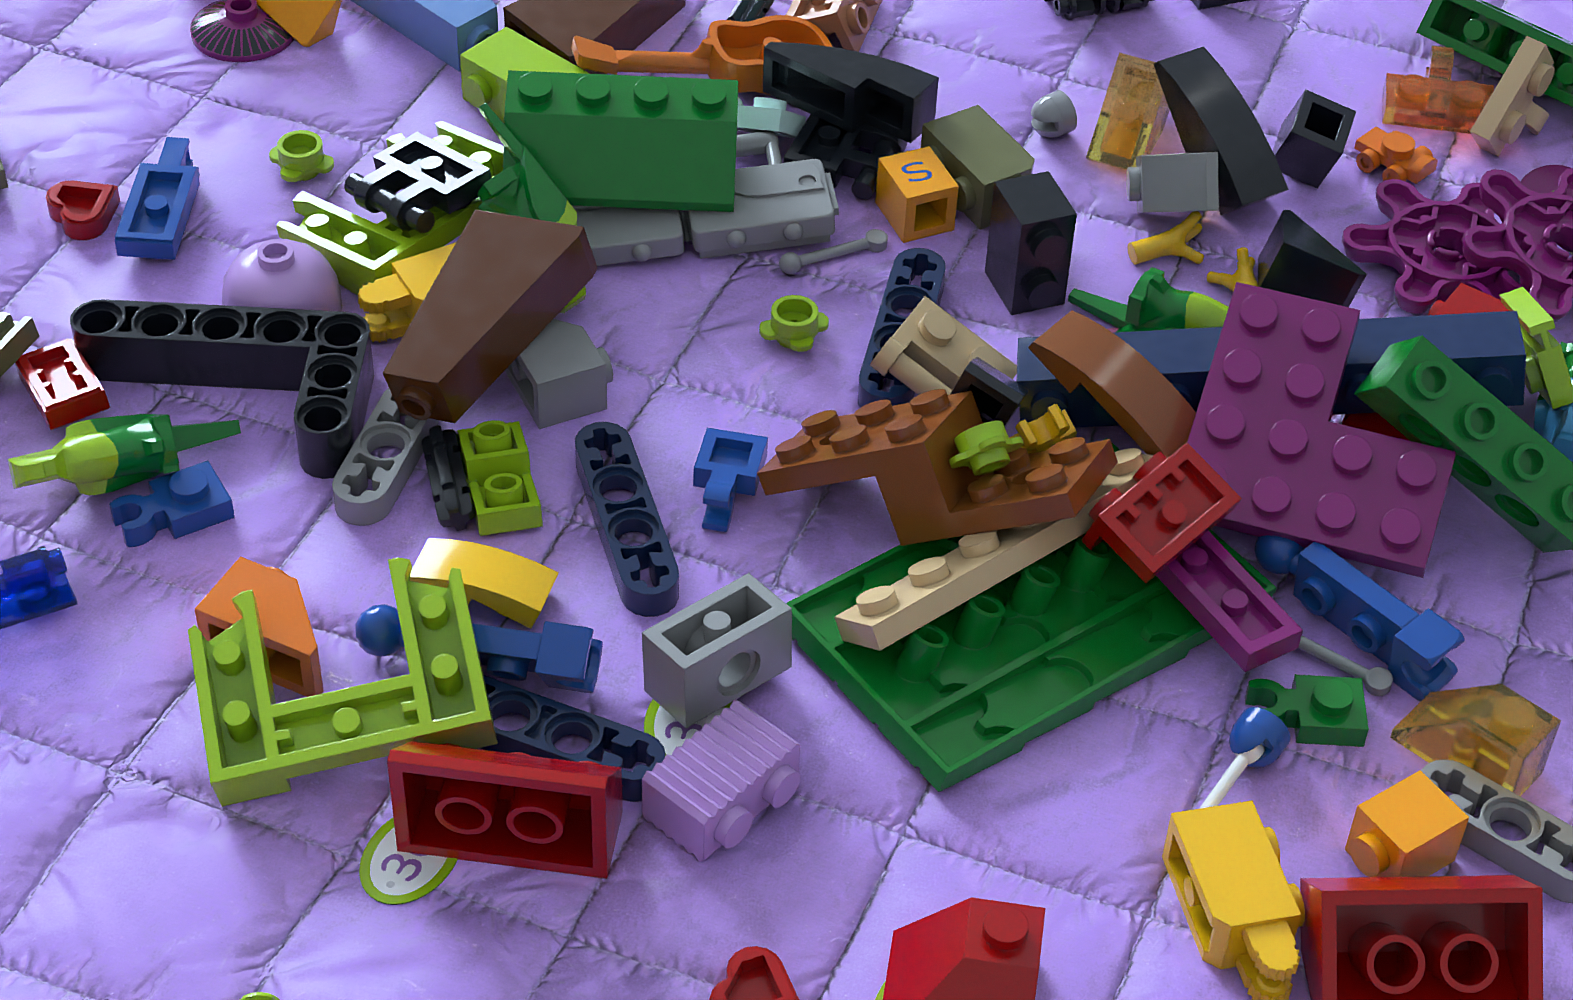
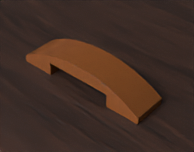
M1071 310L1028 347L1069 393L1082 384L1146 454L1155 455L1161 451L1166 457H1170L1188 442L1196 415L1194 409L1156 367L1124 340L1102 325Z

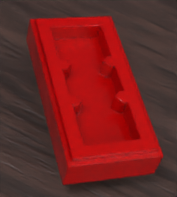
M67 338L23 354L15 362L21 381L50 430L110 408L104 388L81 352L75 348L72 338Z

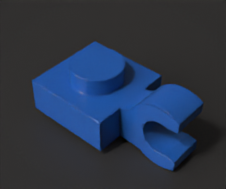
M707 427L694 465L693 486L705 488L703 504H707V508L702 522L703 529L727 532L732 519L736 493L755 496L760 481L757 472L764 467L767 458L768 437Z

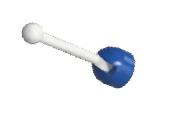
M1250 707L1243 711L1233 725L1229 738L1231 751L1236 755V758L1200 808L1219 806L1247 766L1256 769L1263 768L1272 764L1280 757L1291 739L1290 732L1281 719L1273 713L1258 707Z

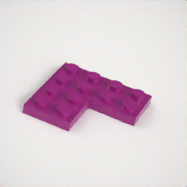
M1236 282L1187 442L1242 498L1235 509L1215 526L1257 537L1264 535L1279 536L1290 539L1303 548L1308 547L1313 542L1325 545L1341 558L1423 578L1456 452L1330 422L1358 327L1360 310Z

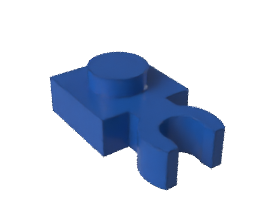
M208 460L148 481L150 495H124L109 503L113 523L115 526L121 525L124 542L127 547L144 545L154 538L157 531L168 528L173 538L177 539L235 518L232 499Z

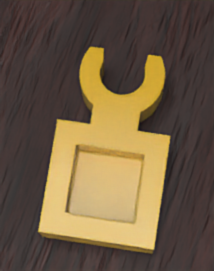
M1053 404L1038 419L1027 422L1024 419L1018 422L1015 426L1018 433L1009 438L1022 437L1024 442L1022 448H1026L1028 453L1048 450L1060 441L1076 437L1077 431L1066 410L1061 411L1058 404Z

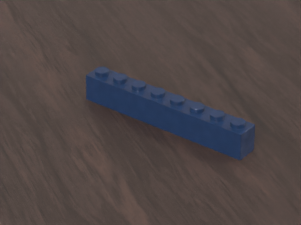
M1517 311L1359 319L1332 415L1376 413L1354 393L1391 344L1421 335L1504 405H1524L1526 352ZM1222 327L1114 333L1156 367L1186 399L1194 411L1197 412ZM1038 337L1018 338L1016 382L1029 389V392L1019 406L1020 421L1024 419L1027 422L1036 420L1048 411V407L1058 404L1061 411L1066 410L1075 428L1119 426L1115 419L1082 384L1069 393L1030 351L1028 347Z

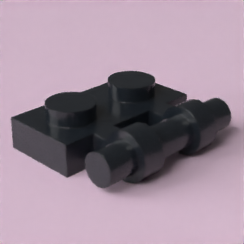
M810 114L786 152L783 163L819 159L823 163L825 173L831 174L834 188H836L842 176L854 178L855 181L851 187L852 193L858 199L868 200L876 191L878 158L903 153L907 142L867 123L862 124L851 133ZM860 147H862V148L869 149V150H871L872 152H871V154H870V153L858 151V149H859Z
M416 132L374 155L373 159L376 170L366 176L359 173L350 174L345 180L344 189L354 197L356 204L371 213H385L388 221L404 231L414 229L420 233H427L435 223L434 214L428 211L435 206L451 214L454 211L466 208L473 200L478 198V191L492 176L490 168Z

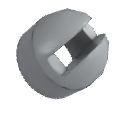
M1057 90L1042 96L1033 104L1031 124L1039 135L1054 138L1076 129L1077 114L1071 99L1063 91Z

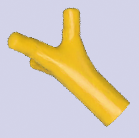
M1192 211L1185 220L1170 230L1128 243V254L1131 262L1136 265L1172 255L1184 257L1196 264L1202 263L1204 255L1186 244L1202 231V225L1198 223L1202 218L1199 211Z
M1238 248L1236 272L1231 275L1210 271L1207 274V281L1224 285L1232 292L1236 282L1258 287L1253 271L1255 259L1249 257L1248 248Z

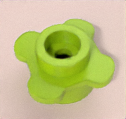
M296 130L288 132L278 140L277 146L269 152L270 161L279 165L281 168V178L288 182L310 180L319 173H328L334 168L333 157L324 154L321 137L312 131Z
M787 295L773 303L771 319L760 323L759 333L765 340H777L785 348L804 352L813 347V339L819 332L828 329L829 319L824 313L819 312L818 306L811 299L801 295Z
M1002 421L986 422L967 429L955 437L954 442L959 454L953 456L949 463L951 468L968 466L969 469H972L974 475L988 474L1009 464L1011 460L1008 453L1022 447L1024 442L1022 437L1010 439Z

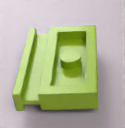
M1524 287L1500 294L1501 302L1508 311H1517L1526 352L1525 385L1529 393L1539 392L1552 409L1573 403V385L1562 347L1548 331L1556 328L1553 318Z

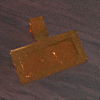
M1431 46L1430 67H1426L1425 77L1416 74L1386 73L1382 98V123L1471 134L1470 130L1492 95L1494 85L1479 84L1468 80L1452 81L1454 49Z

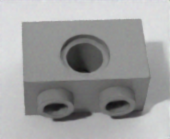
M748 573L642 632L644 691L679 723L688 728L792 667V608Z

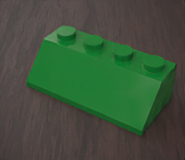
M508 70L504 124L523 147L524 145L572 206L734 212L738 80ZM505 146L503 148V170L517 164Z

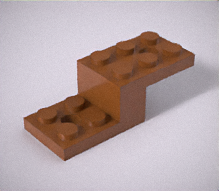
M934 389L914 397L910 403L892 406L891 401L885 399L866 404L853 414L838 416L835 410L816 413L802 421V429L793 438L782 442L775 448L776 455L757 472L765 496L875 476L900 545L903 546L1075 518L1118 461L1110 439L1086 443L1084 438L1074 437L1060 441L1048 450L1028 453L1026 448L1020 447L1008 453L1011 460L1009 464L988 474L974 475L972 469H969L968 466L951 468L949 460L959 454L954 442L955 437L967 429L983 424L972 391L947 395L945 389Z

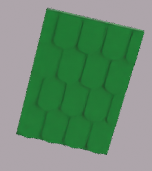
M1112 443L1114 452L1119 451L1120 449ZM1210 529L1209 532L1272 597L1277 587ZM1085 534L880 651L842 641L835 616L856 605V598L863 592L879 586H890L908 576V569L913 564L932 557H942L958 548V542L964 536L903 546L898 545L786 603L792 608V640H797V645L832 682L836 681L838 683L837 687L873 724L876 723L879 726L878 730L915 768H920V773L938 792L1022 751L1025 743L1089 712L1097 701L1186 658L1190 649L1213 637L1157 576H1154L1145 584L1104 540L1090 550L1082 542Z

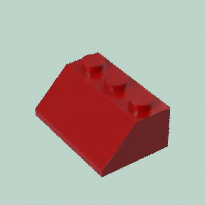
M411 741L390 750L387 766L397 851L608 878L623 812L622 767L601 765L592 761L575 762L536 757L521 752L504 753L465 748L451 743L433 744Z
M1515 875L1300 878V892L1305 907V921L1303 926H1301V954L1311 1000H1543L1542 887Z

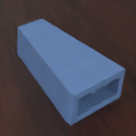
M351 0L459 72L461 71L460 54L498 32L497 5L493 0Z

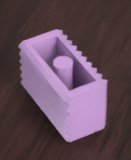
M733 700L729 708L724 707L720 716L715 715L711 723H705L701 731H695L691 739L684 741L682 747H676L672 755H666L662 763H656L652 771H646L642 778V815L647 823L653 822L657 830H663L667 838H673L678 846L683 845L688 854L694 853L698 861H704L722 845L727 849L733 848L747 835L752 826L753 819L770 804L775 808L783 806L796 792L801 779L799 773L800 744L739 700Z

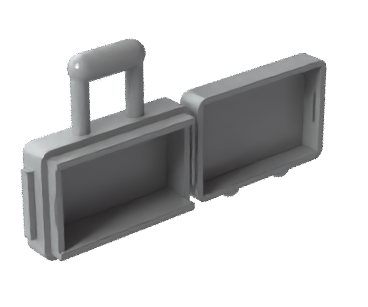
M771 131L737 135L736 157L766 154L768 165L735 169L734 212L596 206L572 207L577 212V226H582L585 229L597 266L632 261L644 262L648 259L681 255L685 251L684 241L689 242L690 240H692L694 250L699 252L700 259L830 242V235L835 232V215H839V207L831 174L825 173L823 163L819 159L782 163L778 137Z

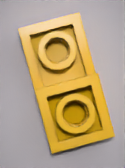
M428 538L412 568L409 581L448 588L451 568L460 569L468 605L471 599L493 609L498 614L531 629L547 600L559 572L523 556L492 546L461 540Z

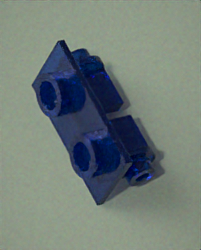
M42 545L37 547V550L0 561L2 571L0 575V629L78 604L66 577L67 567L59 547L47 551L46 547Z

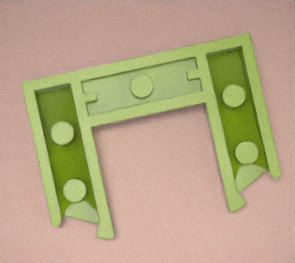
M444 121L435 123L438 136L433 138V140L490 168L492 178L503 171L504 146ZM399 133L387 138V147L389 148L405 139L404 135ZM302 191L293 199L295 212L305 216L299 227L287 221H279L276 227L281 239L306 243L321 252L335 271L339 284L358 296L357 293L363 287L362 285H367L368 282L374 283L377 279L392 275L391 263L443 247L460 236L475 209L479 210V205L482 202L478 197L466 208L454 211L451 214L434 206L428 210L434 214V226L429 232L420 233L414 229L404 231L391 224L387 218L378 224L373 223Z
M399 557L388 559L410 674L276 704L256 597L253 590L243 591L232 598L235 608L243 618L209 642L196 625L189 628L188 635L210 784L221 806L291 791L289 778L389 756L391 749L411 741L433 744L451 743L473 749L498 744L460 569L451 568L448 588L409 581L412 571L410 559Z

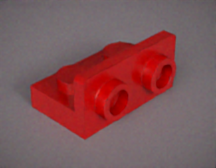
M1185 443L1168 458L1161 451L1153 455L1134 474L1132 479L1137 484L1125 494L1114 488L1102 497L1088 513L1094 522L1083 537L1082 542L1092 550L1104 540L1146 584L1233 511L1242 498L1188 443Z

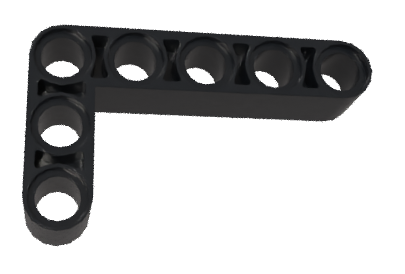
M100 299L81 304L74 309L70 316L75 348L81 352L99 381L299 391L294 410L299 460L304 472L312 477L321 479L334 478L363 429L374 380V368L369 324L365 318L356 313Z

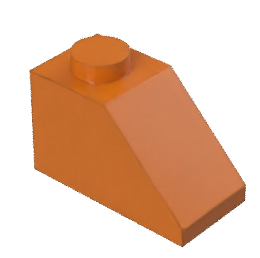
M240 556L195 607L198 629L209 642L243 617L235 608L232 598L243 591L253 590L256 597L272 683L306 697L322 694L324 691L318 647L298 580L276 567H266Z

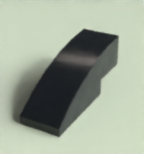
M770 42L764 47L763 92L779 100L787 101L788 104L848 132L853 133L862 124L867 123L899 139L912 143L922 134V125L935 120L939 81L937 76L903 63L842 48L785 42Z
M1205 47L1175 55L1153 64L1185 153L1218 152L1220 215L1264 201L1289 190L1277 159L1257 119L1240 91Z

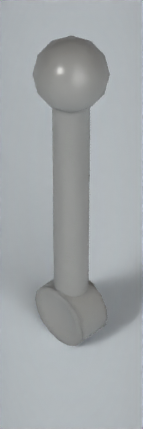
M872 229L866 233L865 238L802 255L787 252L779 260V266L782 272L787 275H794L799 272L801 266L866 249L872 252H882L887 248L888 235L882 230Z
M1301 636L1299 649L1356 678H1362L1367 692L1371 695L1383 696L1390 691L1393 677L1386 668L1374 667L1369 670Z

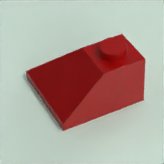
M971 897L894 930L883 1000H1035L1046 908Z

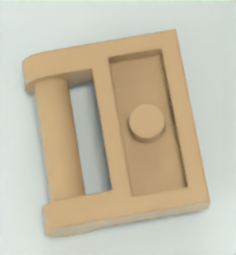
M926 296L923 297L893 336L889 338L869 365L883 376L889 372L918 395L934 389H945L947 395H950L969 362L976 357L987 362L1011 379L1017 374L1016 364Z

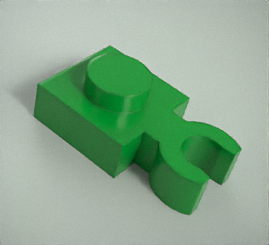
M1295 674L1291 689H1286L1279 683L1269 679H1253L1248 682L1245 704L1267 707L1262 709L1276 715L1287 728L1295 729L1296 743L1364 747L1369 728L1362 678Z

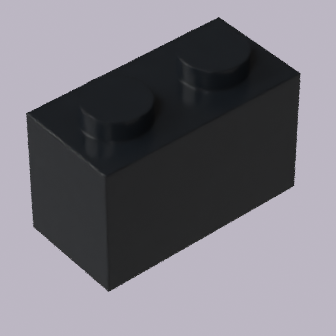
M1049 171L994 182L985 273L1011 315L1065 304L1077 213Z

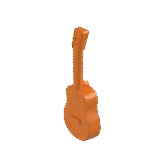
M773 15L747 22L732 20L713 21L709 25L706 39H703L699 47L693 52L614 50L612 46L580 36L573 37L571 49L576 64L584 70L589 69L594 72L599 71L617 75V72L708 74L710 79L738 80V93H764V47L768 43L785 42L833 46L825 33L815 24L795 16Z

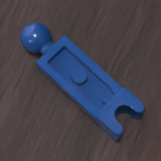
M1264 535L1256 540L1254 550L1257 562L1262 568L1277 575L1293 574L1295 576L1293 596L1299 599L1309 612L1322 616L1349 636L1360 650L1373 654L1388 665V671L1392 674L1393 683L1416 700L1424 701L1429 699L1447 685L1458 672L1454 662L1445 655L1460 646L1465 641V638L1457 628L1432 610L1426 609L1419 615L1408 605L1321 543L1313 542L1308 547L1303 548L1298 543L1279 536Z
M386 604L374 605L360 614L355 624L356 639L359 646L366 653L377 657L389 656L404 647L397 608ZM545 621L542 633L472 623L481 665L487 666L486 673L498 678L524 681L527 678L528 672H534L550 688L593 693L597 682L603 648L601 640L592 638L593 629Z

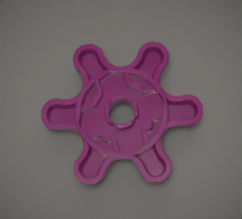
M1573 168L1562 172L1558 179V189L1551 193H1538L1530 190L1517 177L1507 171L1496 169L1487 171L1480 180V199L1500 217L1502 223L1497 226L1478 225L1468 229L1463 238L1464 257L1469 263L1477 267H1504L1516 272L1520 276V284L1553 318L1555 323L1565 317L1572 307L1573 255L1570 258L1568 257L1570 256L1569 252H1573ZM1551 241L1556 242L1557 245H1558L1559 247H1561L1562 249H1560V248H1558L1557 246H1555L1554 243H1548V244H1547V242H1551Z
M1399 179L1384 180L1376 188V200L1378 208L1390 221L1382 225L1353 224L1343 231L1342 243L1344 251L1351 260L1360 263H1382L1393 267L1402 275L1396 280L1394 291L1398 306L1409 313H1423L1438 299L1445 302L1460 283L1500 299V294L1523 287L1508 274L1510 269L1504 267H1477L1469 263L1464 257L1463 238L1468 229L1478 225L1497 226L1500 224L1494 218L1495 213L1480 199V183L1465 185L1461 189L1459 196L1451 201H1434L1420 194L1409 182ZM1547 242V244L1554 243V245L1557 246L1556 242Z

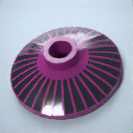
M256 0L215 1L201 9L195 15L190 25L191 39L195 47L209 57L227 62L262 60L280 53L294 40L288 32L257 5Z

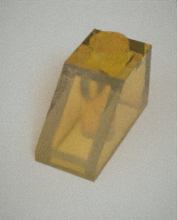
M1119 52L1086 158L1088 160L1127 170V167H1136V156L1151 154L1164 130L1170 111L1153 65L1156 62Z
M1495 684L1430 692L1393 728L1390 738L1429 763L1444 759L1460 762L1521 796L1543 773L1561 720L1505 685Z

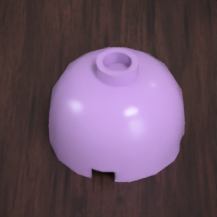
M271 239L252 245L236 256L223 277L222 305L342 312L341 289L335 271L321 252L306 243L289 239Z

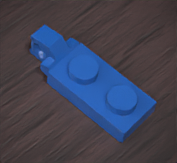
M166 137L158 163H140L115 234L114 241L117 256L176 259L200 185L199 167L193 166V160L190 159L189 138Z

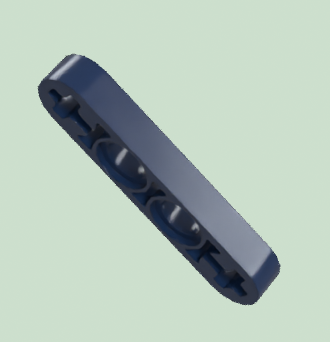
M925 248L907 249L899 253L893 262L859 374L858 405L860 408L871 402L885 399L890 400L892 406L910 403L914 397L915 392L889 372L883 376L869 365L907 318L897 315L894 311L902 308L915 309L924 296L938 306L940 305L944 290L946 268L944 259L935 251ZM915 276H922L920 287L911 285V281ZM884 378L894 380V384L890 387L889 392L881 391Z
M595 422L586 425L575 437L576 469L621 601L626 609L636 615L655 617L668 613L676 606L679 599L678 565L631 437L626 429L615 423ZM603 450L606 451L609 457H612V464L604 467L603 458L600 453ZM622 488L634 493V496L625 501H611L603 497L602 494L611 489ZM628 532H639L647 535L650 540L639 546H629L621 543L617 538ZM649 568V575L654 587H648L644 580H640V570Z
M483 675L493 721L501 715L515 713L526 717L529 722L523 728L514 731L500 730L494 726L498 744L481 747L480 749L504 753L521 752L536 757L575 762L592 761L601 765L622 767V800L630 802L642 801L643 776L646 771H652L656 763H662L666 756L664 746L657 738L637 729ZM569 735L582 736L591 743L587 749L571 754L562 752L554 746L560 738ZM605 749H609V750H611V753H609V752H607V751H604V750H605ZM636 762H641V763H645V764H646V765H638V766H636V767L634 768L633 772H632V771H626V770L623 769V768H629V769H631L633 766H635Z

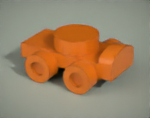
M1376 126L1356 139L1354 149L1361 152L1356 157L1359 169L1365 173H1370L1382 164L1387 167L1382 173L1383 181L1389 179L1406 181L1408 179L1417 184L1433 173L1437 167L1438 160L1433 157L1429 148L1419 146L1415 149V140L1408 134L1399 131L1387 133Z

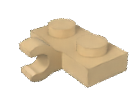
M1525 37L1470 130L1479 148L1499 156L1506 143L1511 145L1517 140L1524 125L1535 135H1538L1549 117V113L1535 104L1532 99L1534 96L1540 97L1544 94L1554 75L1555 68L1552 66L1554 61L1546 44L1531 37Z

